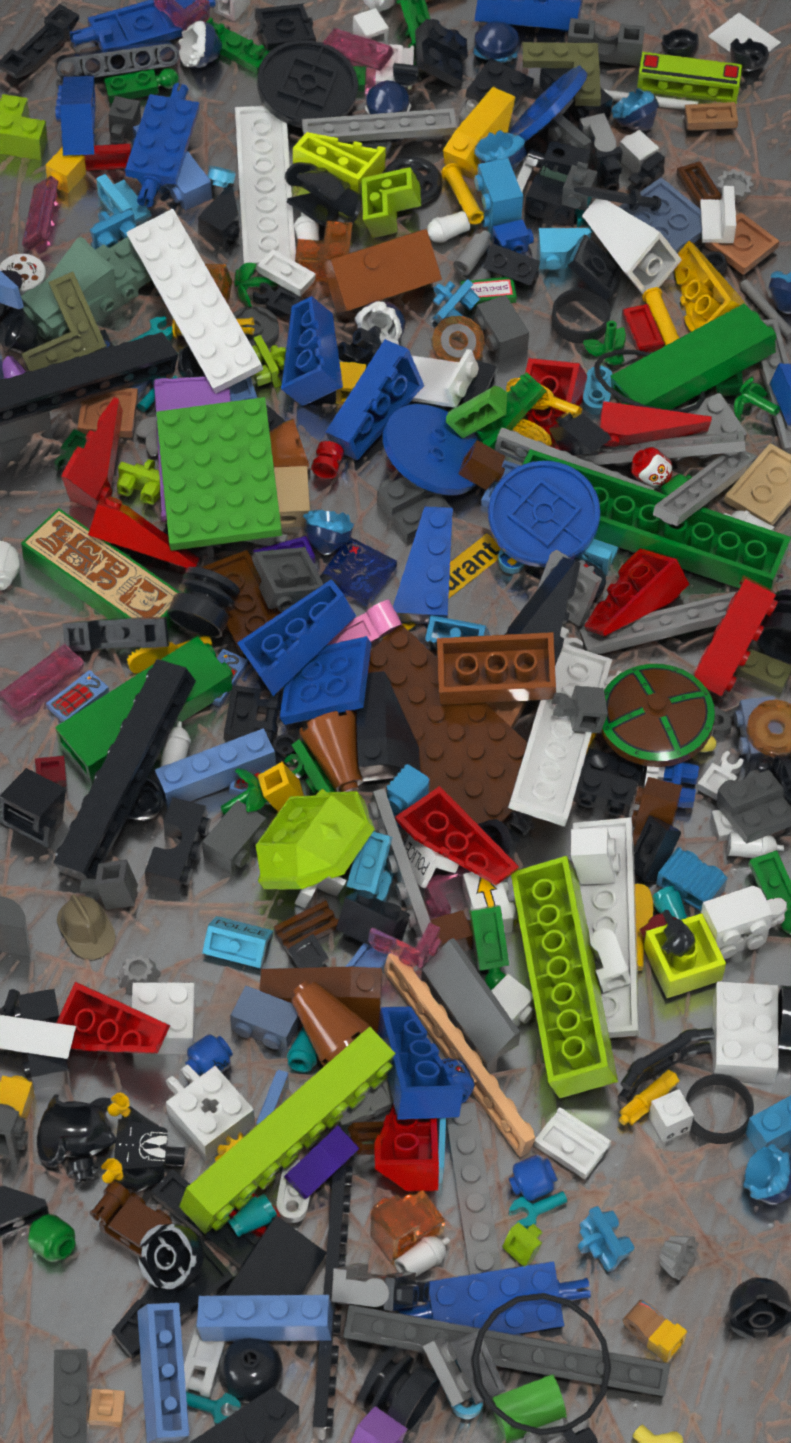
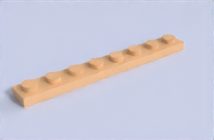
M399 950L388 954L383 970L406 1003L412 1007L446 1058L461 1060L465 1063L474 1080L473 1095L519 1158L530 1153L536 1138L531 1125L528 1122H524L518 1114L514 1102L504 1095L499 1088V1083L495 1076L489 1074L482 1065L478 1053L474 1050L472 1051L468 1046L462 1031L449 1020L445 1008L432 997L428 985L416 975L411 962L404 958Z

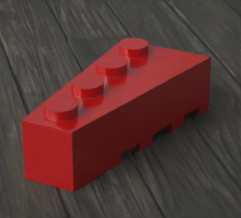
M744 575L739 583L741 585L740 589L731 598L725 617L719 622L712 636L711 643L707 645L692 674L708 690L720 696L723 695L724 691H731L737 677L733 676L738 665L741 667L745 665L751 653L747 651L751 640L757 642L764 629L760 625L764 616L770 617L778 601L774 600L776 594L773 590Z

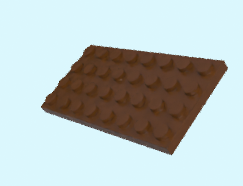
M399 625L371 650L368 673L385 671L419 746L421 773L430 779L429 793L440 786L477 824L492 819L500 820L505 824L511 816L510 812H517L516 810L509 809L508 806L527 742L486 703L441 705L438 682V658L403 625ZM357 709L350 710L354 712L357 723ZM346 712L338 713L339 716L347 715Z

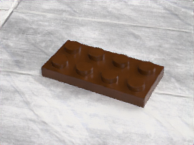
M245 550L201 568L219 573L239 587L240 595L234 601V609L229 612L226 611L229 615V620L225 629L240 656L247 659L237 642L282 612L278 608H268L259 589L262 580L252 561V557L248 550Z

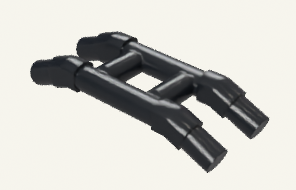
M713 1028L685 1030L672 1041L647 1056L635 1060L628 1068V1073L620 1082L623 1089L618 1095V1099L627 1104L638 1089L650 1079L687 1058L711 1053V1046L708 1040H714Z

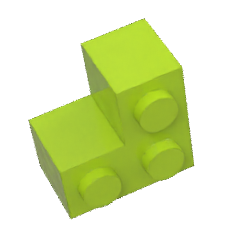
M2 94L0 100V154L42 160L48 143L46 121L30 118L27 98Z
M409 167L361 178L363 221L371 236L376 238L398 233L397 211L421 206L420 184L412 168Z

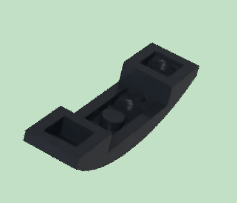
M59 4L44 18L45 26L18 51L11 49L0 59V69L15 78H20L39 68L60 48L70 35L69 32L73 30L79 20V14Z
M167 617L116 618L62 623L65 652L106 648L169 646Z

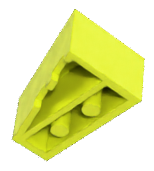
M306 132L293 147V164L304 162L312 163L318 168H325L344 182H348L351 185L350 188L359 193L361 197V178L381 174L385 169L386 147L378 146L377 149L362 147L360 142L354 141L352 145L338 142V138L310 132Z

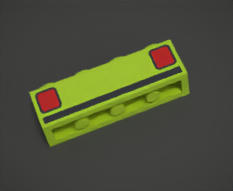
M642 52L637 89L639 88L654 94L723 103L735 102L737 104L742 64Z

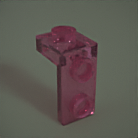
M153 0L157 9L164 11L171 18L173 24L181 27L184 31L196 21L206 22L209 18L210 2L208 0H197L185 9L175 0Z
M460 866L456 873H449L444 876L437 875L430 879L424 894L426 900L424 904L430 917L437 918L451 914V906L445 895L462 889L463 874L471 871Z
M431 923L428 924L416 948L373 927L369 932L368 942L378 952L383 954L389 952L399 957L403 964L410 967H415L416 965L420 968L424 967L429 955L434 956L438 952L442 940L439 939L440 927Z

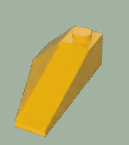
M492 87L455 130L443 149L444 165L456 163L460 166L462 175L474 180V176L478 174V164H481L479 158L475 155V147L490 132L494 135L499 130L508 133L515 96Z
M688 241L677 253L682 260L674 269L676 282L680 285L682 291L680 301L686 310V316H684L685 324L691 332L734 308L745 304L739 294L691 241Z

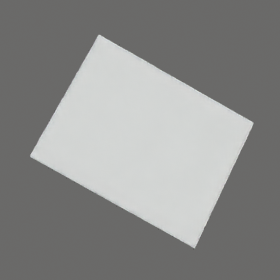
M737 13L708 35L709 38L729 52L730 44L735 38H738L740 43L746 42L748 38L755 42H761L767 46L768 52L781 43L740 13Z

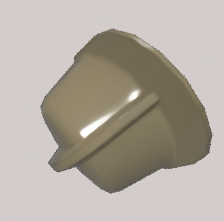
M75 894L71 895L70 900L58 912L57 923L69 947L79 957L89 960L103 958L111 952L115 945L116 934L103 908L93 898L88 896L77 897Z

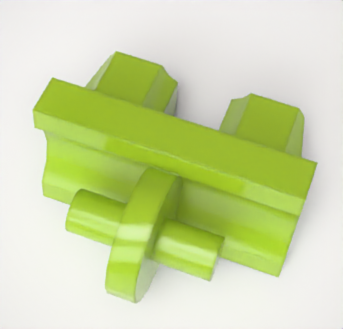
M262 336L254 337L255 345L252 348L264 369L253 375L257 386L270 382L274 389L282 386L278 377V367L284 370L286 348H278L277 345H273L270 347L271 352H269Z
M148 459L144 465L136 463L135 466L121 461L118 467V494L128 497L136 489L141 491L140 498L143 502L154 505L158 498H161L159 470L155 469V461Z

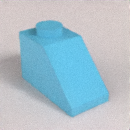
M539 228L538 260L541 261L539 269H566L578 240L584 234L591 239V228Z

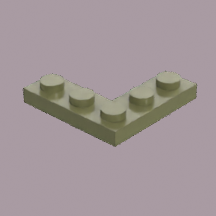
M523 42V68H575L581 66L587 72V79L574 96L575 106H600L601 90L598 43Z
M73 271L48 282L70 332L21 353L28 371L61 363L77 356H84L106 346Z
M747 648V651L751 653L743 667L738 665L734 675L782 694L791 676V665Z

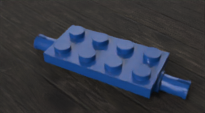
M215 0L144 1L88 17L89 27L70 31V39L74 48L95 41L100 49L172 40L182 37V32L196 22L195 12L214 8L216 5Z
M175 83L170 97L149 94L125 169L126 177L136 178L141 183L142 187L137 198V202L141 206H144L146 199H148L147 207H151L154 203L156 191L164 184H177L200 110L199 102L185 100L189 89L184 84H181L180 91H178L179 83Z
M550 1261L427 1281L430 1282L428 1301L424 1305L398 1309L397 1313L482 1328L496 1308L517 1296L546 1293L573 1301L590 1299L591 1292L588 1289L577 1291L580 1288L590 1287L588 1278L560 1283L557 1280L555 1262ZM545 1299L519 1302L498 1314L488 1330L520 1334L563 1327L564 1320L561 1307L563 1304Z

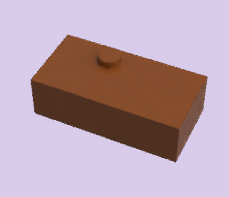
M427 229L412 232L321 262L337 313L349 311L367 305L370 302L389 298L442 280Z
M553 632L437 638L438 682L441 705L552 699L554 693H556Z

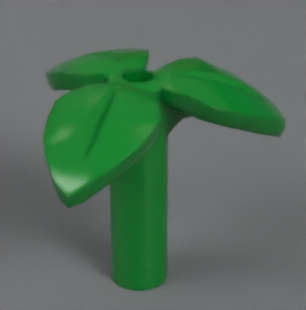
M255 263L243 264L239 269H236L234 275V288H237V296L247 308H252L247 293L249 287H260L261 282L267 283L271 287H278L277 283L267 277H251L256 268Z
M608 321L604 344L595 339H588L583 341V345L590 354L596 357L622 349L626 342L625 328L617 329L615 321ZM615 355L606 358L605 362L611 365H620L624 363L625 359L623 355Z
M750 377L742 384L738 391L741 395L735 399L734 413L738 421L741 419L746 403H751L773 416H776L780 411L778 405L763 398L767 395V392L760 384H752L754 381L753 377Z
M236 769L235 772L248 783V788L243 793L221 805L223 814L225 815L237 800L246 804L247 812L257 811L265 803L270 805L263 796L258 778L245 769Z

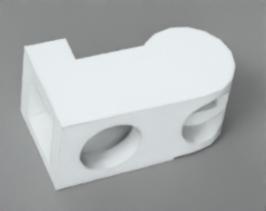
M606 928L595 931L591 935L590 944L594 956L603 965V968L596 970L603 993L632 983L614 932Z

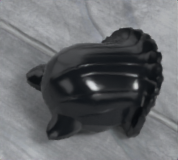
M54 1094L42 1115L40 1126L38 1127L37 1152L41 1162L46 1167H57V1164L63 1162L64 1157H89L102 1151L103 1148L113 1145L116 1142V1136L111 1132V1125L106 1116L108 1106L112 1104L111 1099L103 1097L91 1103L78 1101L61 1102L59 1101V1095Z

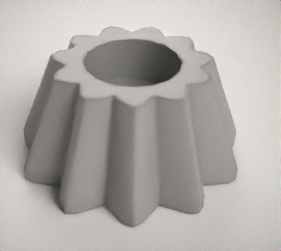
M732 169L730 172L723 171V176L717 177V188L721 195L724 186H734L736 204L744 201L754 186L750 182L751 176L745 175L744 171L737 172L735 169Z
M133 955L131 959H126L122 963V968L117 973V976L121 979L119 987L126 988V993L131 994L133 983H159L157 977L160 976L161 972L156 968V963L150 958H145L143 955L138 957Z
M670 1236L668 1241H665L664 1246L661 1248L659 1259L661 1266L671 1277L680 1280L683 1275L687 1276L689 1269L694 1266V1259L698 1255L696 1250L699 1245L698 1242H695L696 1237Z

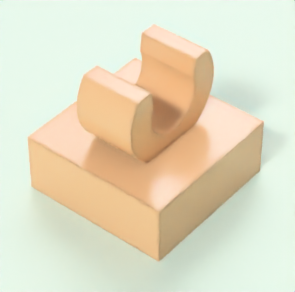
M92 1389L89 1425L122 1427L125 1391Z

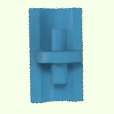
M130 209L119 215L114 214L112 216H109L105 211L99 213L98 218L100 222L94 224V227L90 229L92 236L91 246L94 249L102 245L110 248L118 243L117 240L128 237L126 232L136 228L134 213Z
M467 279L454 294L451 291L455 285L451 281L446 286L439 283L436 284L434 291L437 296L433 299V302L437 306L443 300L446 303L432 319L437 324L441 321L448 326L459 324L464 316L454 306L460 302L467 310H471L480 300L471 289L474 284Z
M599 1206L591 1208L587 1218L579 1224L583 1240L577 1247L582 1254L591 1252L595 1259L599 1258L606 1272L615 1270L619 1263L634 1250V1245L629 1237L624 1236L617 1239L613 1231L619 1226V1220L614 1211L602 1212Z

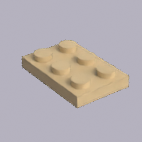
M770 443L727 492L724 502L737 510H747L753 516L773 526L791 505V455Z

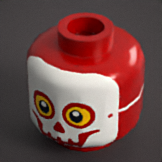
M654 447L639 450L632 459L631 472L635 478L645 485L653 488L661 487L672 476V463L670 459Z

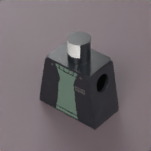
M552 141L549 143L546 154L531 149L526 164L539 168L538 175L565 182L572 165L577 166L578 162L587 164L591 150Z

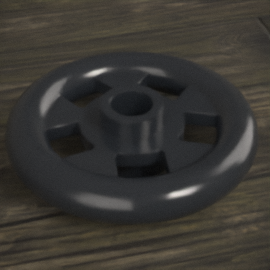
M399 158L388 164L383 173L411 167L420 184L421 205L434 199L442 187L440 171L434 164L423 158ZM423 169L428 174L423 176V174L420 173L419 170ZM424 183L431 185L428 190L422 189Z

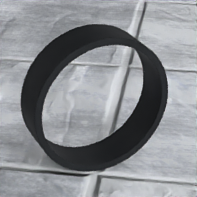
M583 288L568 290L559 295L553 304L552 326L561 338L572 343L583 344L584 340H598L605 335L606 324L610 321L611 310L609 303L593 290ZM586 301L598 306L604 312L606 320L600 327L594 330L575 331L564 326L558 320L556 312L560 307L569 302Z
M712 1074L700 1078L691 1086L687 1093L686 1102L688 1105L691 1097L698 1090L711 1085H721L731 1088L743 1098L748 1108V1119L735 1131L715 1133L701 1127L693 1118L691 1131L698 1138L713 1144H727L736 1141L745 1134L749 1118L753 1116L754 1103L751 1093L743 1083L728 1075Z

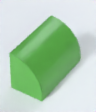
M498 386L491 387L449 411L446 416V423L462 438L467 437L506 415L507 392Z
M553 1374L497 1395L492 1399L496 1407L516 1422L537 1428L561 1418H566L567 1420L565 1404ZM493 1412L506 1443L524 1437L527 1431L513 1428Z

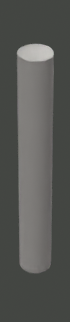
M747 279L743 280L739 287L769 320L777 319L780 332L786 339H790L791 327Z

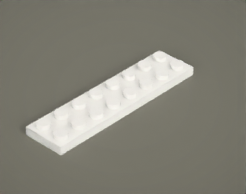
M265 106L235 107L244 264L255 263V269H257V265L272 249L296 262L293 206L286 202L287 198L292 197L291 186L285 181V172L290 167L287 123L276 118Z
M174 209L126 232L215 394L264 370Z
M563 643V648L555 666L556 693H564L571 698L575 685L604 688L605 684H603V681L608 676L612 659ZM552 699L540 700L508 808L565 827L592 733L572 731L570 716L557 717L553 715L554 708L558 704H552Z
M632 818L573 823V829L607 827L610 838H615L617 853L620 854L621 870L616 871V883L581 884L580 889L590 938L598 929L606 928L614 932L632 981L630 984L604 993L599 982L609 1037L640 1036ZM594 956L596 970L603 968L602 962L598 961Z

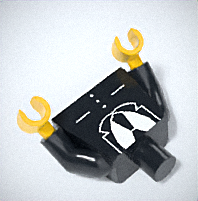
M117 1093L111 1097V1101L114 1103L108 1106V1113L111 1116L121 1114L122 1119H118L114 1158L107 1159L101 1166L103 1170H107L102 1175L103 1182L111 1183L116 1181L125 1188L134 1192H140L159 1183L165 1177L166 1165H185L186 1147L168 1146V1130L154 1123L133 1107H129V1098L124 1093Z

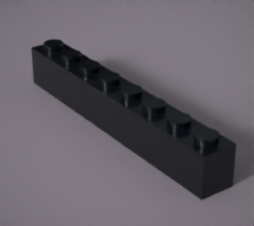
M160 332L134 341L123 342L120 345L107 349H100L84 356H77L61 363L51 364L41 369L27 371L11 378L1 379L0 426L174 373L178 354L164 333Z
M156 659L153 667L148 671L146 681L140 693L135 696L133 706L127 718L123 720L115 742L109 747L107 757L101 769L97 771L89 793L83 798L81 808L75 820L71 822L62 846L56 851L53 863L64 875L81 881L84 879H96L98 864L105 863L196 682L186 667Z

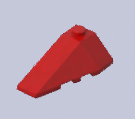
M528 359L525 373L527 372L539 384L548 388L554 397L580 406L587 381V374L580 363ZM552 407L544 410L531 408L526 414L528 421L542 427L551 436L552 442L550 447L560 450L549 428L557 424L556 419L565 414V412Z
M116 397L112 399L99 417L97 430L95 432L90 430L87 433V441L84 448L77 447L61 475L70 501L96 510L101 497L106 499V497H111L112 495L111 488L123 415L120 400Z
M114 497L100 498L90 526L89 536L185 568L197 566L199 560L197 556L187 549L171 551L169 536L130 507L123 505L121 500Z
M640 548L621 566L618 571L620 577L617 582L609 585L607 588V598L605 601L597 604L584 627L590 632L606 636L671 603L689 585L678 560Z
M440 786L395 816L396 822L415 841L494 885H498L519 868Z
M77 982L74 983L56 1022L58 1024L76 1026L71 1049L83 1051L158 1054L170 1028V1025Z

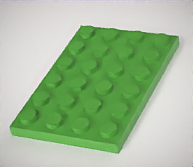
M265 397L156 412L171 551L282 536Z

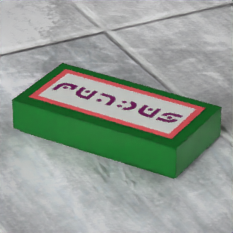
M503 277L471 280L474 284L471 289L480 298L473 307L503 295L507 296L510 303H516L517 297L513 279Z

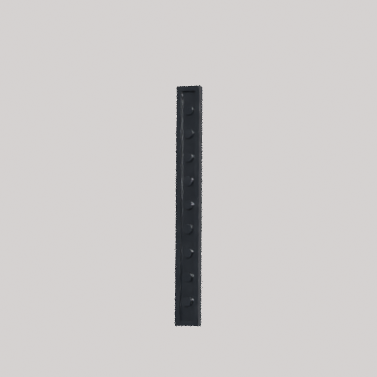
M337 1124L352 1140L348 1130L350 1125ZM347 1161L333 1173L323 1291V1295H329L330 1301L332 1300L334 1268L346 1266V1254H340L341 1243L347 1244L348 1224H343V1214L350 1213L351 1195H345L346 1184L352 1185L353 1166L347 1165ZM331 1301L333 1308L332 1340L319 1341L312 1427L314 1439H326V1429L333 1428L334 1408H328L329 1396L335 1397L337 1377L331 1376V1365H338L339 1346L333 1345L334 1334H340L341 1315L336 1314V1303L343 1304L340 1302Z

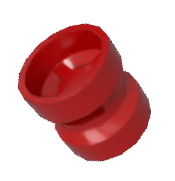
M332 441L320 442L316 449L317 457L314 458L311 465L312 472L323 479L335 478L339 471L338 463L343 458V448Z

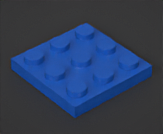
M367 636L326 645L284 685L280 719L284 725L314 719L334 711L341 713L346 712L345 710H355L364 707L372 644Z

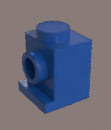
M523 219L493 226L492 244L522 254L528 252L529 244L534 243L533 233L530 228H526Z

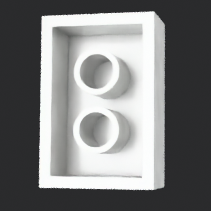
M717 982L713 996L714 1040L712 1074L728 1075L745 1083L774 1084L778 1071V985Z

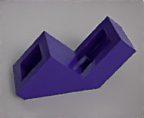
M337 1126L284 1177L304 1199H307L359 1148Z

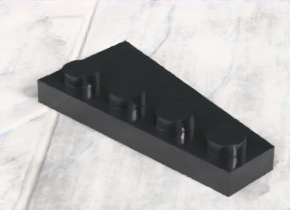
M200 1237L199 1239L204 1248V1261L202 1269L196 1278L185 1286L175 1289L157 1288L150 1284L148 1291L141 1299H137L111 1331L112 1336L131 1359L140 1354L137 1315L139 1309L147 1304L179 1303L180 1322H182L198 1310L199 1296H216L228 1287L234 1276Z

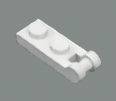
M197 1324L184 1364L186 1392L193 1390L200 1392V1396L210 1398L219 1369L220 1359L227 1341H202ZM194 1370L205 1371L204 1379L193 1377Z

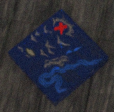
M351 537V540L338 551L322 574L334 578L338 582L341 592L368 605L396 569L397 560Z

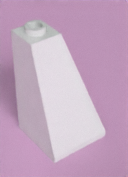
M595 199L582 215L642 295L650 288L660 287L682 260L660 231L607 200Z

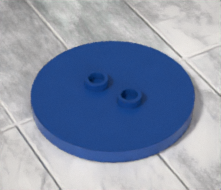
M577 66L560 77L532 103L517 120L509 133L519 135L525 142L533 137L576 95L587 79V72L581 66Z
M412 404L396 410L387 421L383 430V445L387 456L395 468L409 481L430 492L442 495H459L472 490L476 484L460 476L458 473L466 453L476 440L480 441L476 434L472 433L462 438L446 423L448 412L438 407Z
M555 461L530 462L511 470L496 485L489 501V526L494 540L508 556L529 566L546 567L550 554L556 549L573 560L590 546L596 536L600 523L599 499L589 480L576 469Z

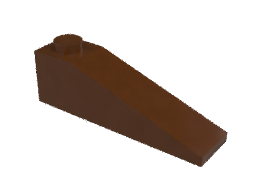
M313 967L261 969L260 991L292 1003L291 1000L295 996L292 991L306 980L309 984L316 981L378 1033L382 996V968Z

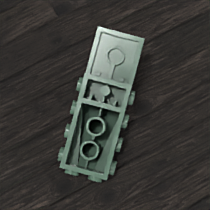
M80 236L50 276L35 288L27 290L21 296L26 316L36 323L39 335L49 342L70 332L50 289L49 281L73 271L97 323L138 297V289L152 280L128 237L110 248L102 245L94 249Z

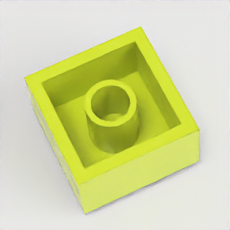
M702 913L682 919L696 939L694 947L682 957L675 956L672 953L666 954L661 948L667 940L664 929L668 924L646 931L644 951L666 998L723 980L726 962Z

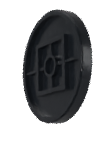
M295 40L275 47L265 56L258 70L257 90L262 103L271 114L287 124L302 128V119L346 116L353 108L357 98L358 78L353 65L337 49L318 41Z

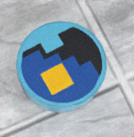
M502 549L500 550L497 563L502 571L508 574H516L523 570L525 564L514 560Z

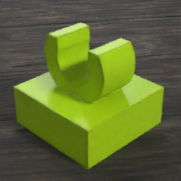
M518 1222L510 1229L502 1248L522 1266L530 1265L542 1244L537 1238L543 1232L535 1224L526 1229Z

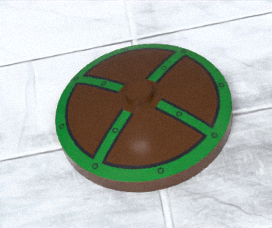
M665 664L639 665L617 675L604 689L608 715L601 734L610 748L628 761L649 767L676 765L687 761L699 753L711 737L715 719V709L711 695L701 681L683 669Z

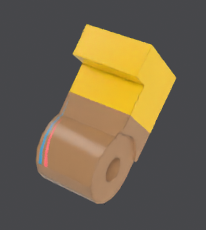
M639 1300L622 1319L625 1327L664 1362H668L685 1343L687 1330L678 1323L674 1325L661 1315L656 1308L644 1300Z

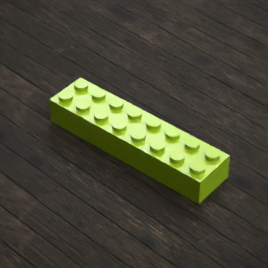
M568 856L517 870L511 875L548 1082L559 1098L618 1082L576 870Z
M371 1027L367 1028L186 1187L179 1207L204 1234L212 1228L216 1231L219 1230L230 1219L228 1215L235 1207L241 1210L253 1198L252 1194L258 1187L263 1190L276 1178L274 1174L281 1166L284 1169L290 1167L299 1157L297 1154L304 1146L309 1149L321 1138L320 1133L326 1126L332 1129L344 1117L342 1114L348 1107L353 1110L365 1099L366 1096L364 1094L370 1087L374 1090L377 1089L388 1078L387 1074L393 1068L391 1062L396 1053Z

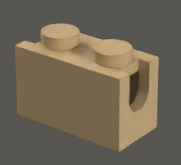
M307 466L274 467L281 528L304 527L306 520L303 518V515L308 514L310 511Z

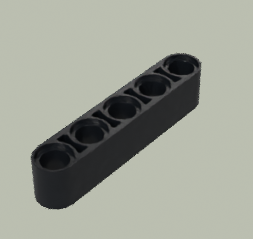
M162 40L65 54L56 60L55 69L61 79L76 76L100 77L172 66L178 61L179 52L172 42ZM165 47H170L173 50V54L169 59H162L160 57V52ZM139 51H146L148 53V58L143 63H138L135 60V56ZM116 54H120L123 56V63L117 67L112 66L110 63L111 58ZM90 58H96L99 61L98 67L94 70H88L85 67L87 60ZM64 62H72L74 64L71 73L64 74L61 72V65Z

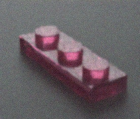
M336 28L332 30L323 42L337 49L349 61L378 71L382 70L394 54L392 47Z
M52 176L35 185L22 242V246L28 250L44 244L49 237L48 231L53 217L52 211L54 201L57 198L56 191L58 186V180Z
M63 644L0 692V700L19 717L84 668V662L66 644Z

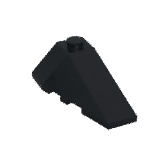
M562 557L504 634L553 632L555 666L564 643V638L560 637L562 624L568 622L570 615L566 610L567 601L574 595L581 564L566 557Z
M385 671L368 673L364 707L357 709L358 765L363 781L397 777V773H401V769H404V765L407 764L421 772L419 746Z

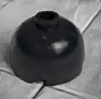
M180 1224L157 1225L148 1230L140 1242L139 1247H142V1257L138 1258L139 1267L143 1277L157 1288L175 1289L183 1287L192 1282L202 1269L204 1248L199 1237L188 1227Z
M753 1277L739 1284L733 1290L728 1303V1314L732 1330L739 1336L749 1339H756L753 1332H768L767 1338L784 1332L791 1325V1300L787 1290L777 1281L762 1277Z
M246 1338L234 1341L226 1348L219 1363L218 1376L222 1390L236 1397L238 1401L245 1402L246 1405L272 1387L279 1390L283 1378V1364L279 1352L271 1343L261 1339Z

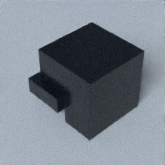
M25 768L0 795V823L48 848L54 842L56 827L63 821L66 788Z

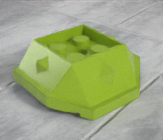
M324 789L315 796H290L256 844L260 870L258 883L264 889H304L318 884L329 876L332 879L344 875L375 830L362 796L357 791L326 792Z

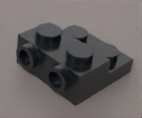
M427 18L415 30L417 65H419L420 69L458 87L463 82L462 63L468 58L467 39L460 35L459 31L455 29L449 30L442 26L438 20Z
M589 748L584 765L582 766L573 802H577L583 807L605 810L615 816L629 817L644 766L628 761L623 757Z

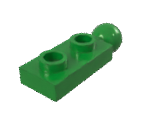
M167 68L162 70L158 76H155L154 69H148L104 79L109 103H113L115 96L134 99L149 96V94H159L158 86L161 85L166 89H171L175 83H178L179 76L175 70Z
M777 850L750 859L748 865L766 900L779 897L787 902V911L784 914L785 919L780 923V926L784 932L791 934V880Z
M500 905L469 910L477 967L480 971L488 969V974L485 976L484 981L490 990L506 976L500 971V967L510 966Z

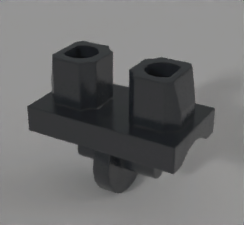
M373 326L371 329L365 330L360 327L352 336V344L342 341L337 345L339 359L348 363H370L382 344L380 340L381 328Z

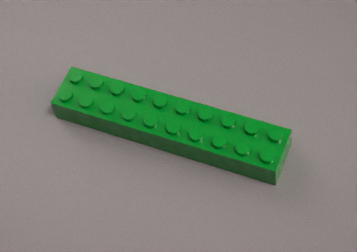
M532 449L529 450L523 464L535 461L563 463L579 471L592 484L600 504V523L594 539L634 553L641 548L677 559L684 570L737 588L741 587L739 583L744 575L771 590L774 589L788 555L791 541L790 536L701 507L678 526L667 524L662 519L654 516L653 512L655 505L668 495Z

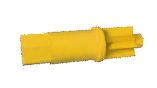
M668 1069L640 1094L635 1095L633 1100L619 1112L622 1115L619 1118V1122L622 1125H626L629 1122L632 1126L642 1116L649 1113L653 1100L668 1094L679 1084L680 1080L677 1075Z

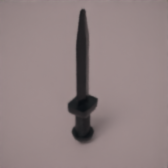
M594 187L574 188L575 192L592 198L629 204L630 210L633 211L637 210L639 206L648 207L651 211H657L662 205V201L658 196H641L640 191L637 189H633L628 194Z

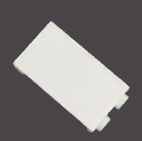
M387 339L388 341H391L399 345L397 339ZM467 349L460 362L412 356L425 386L411 401L456 408L479 370L472 350Z

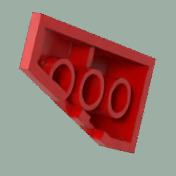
M603 401L597 425L611 437V440L604 445L617 447L619 445L626 446L707 433L712 416Z
M393 1102L389 1115H386L384 1119L383 1129L380 1135H377L374 1142L375 1169L406 1191H438L437 1118L398 1120Z

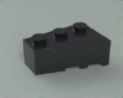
M272 1387L189 1443H282L300 1420L299 1406Z

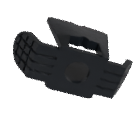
M297 162L286 170L285 181L290 186L303 187L310 192L287 198L286 202L322 226H326L339 211L348 216L349 224L353 225L355 223L362 200L361 195L352 190L348 182H344L327 169L318 168L312 163Z

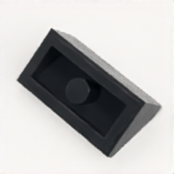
M649 815L634 847L635 874L640 879L646 882L657 881L658 872L672 855L681 831Z

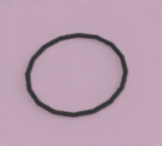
M614 350L599 357L594 364L595 376L606 391L629 405L661 409L646 406L624 397L611 388L600 375L599 366L606 358L615 355L646 357L651 353L639 350ZM704 391L700 393V399L693 406L685 409L666 410L683 413L697 410L705 400Z
M546 1293L517 1296L492 1312L479 1330L473 1354V1365L478 1389L491 1411L516 1429L538 1435L566 1432L590 1418L606 1395L611 1372L606 1339L593 1318L568 1299ZM540 1299L566 1305L588 1321L601 1343L605 1365L600 1393L587 1412L565 1426L543 1429L518 1423L496 1407L483 1385L479 1363L484 1334L498 1314L519 1302Z

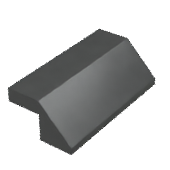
M452 938L422 968L421 981L428 985L432 997L445 1008L449 1020L462 1031L468 1046L472 1051L474 1050L478 1053L482 1065L489 1074L497 1071L498 1057L519 1046L520 1031L456 940Z

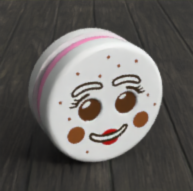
M15 254L6 258L0 264V271L13 270L21 275L23 281L19 289L21 296L27 290L35 288L47 279L46 268L43 262L30 254Z

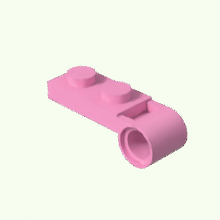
M388 599L374 605L366 613L354 618L327 645L365 636L373 643L394 631L402 623Z

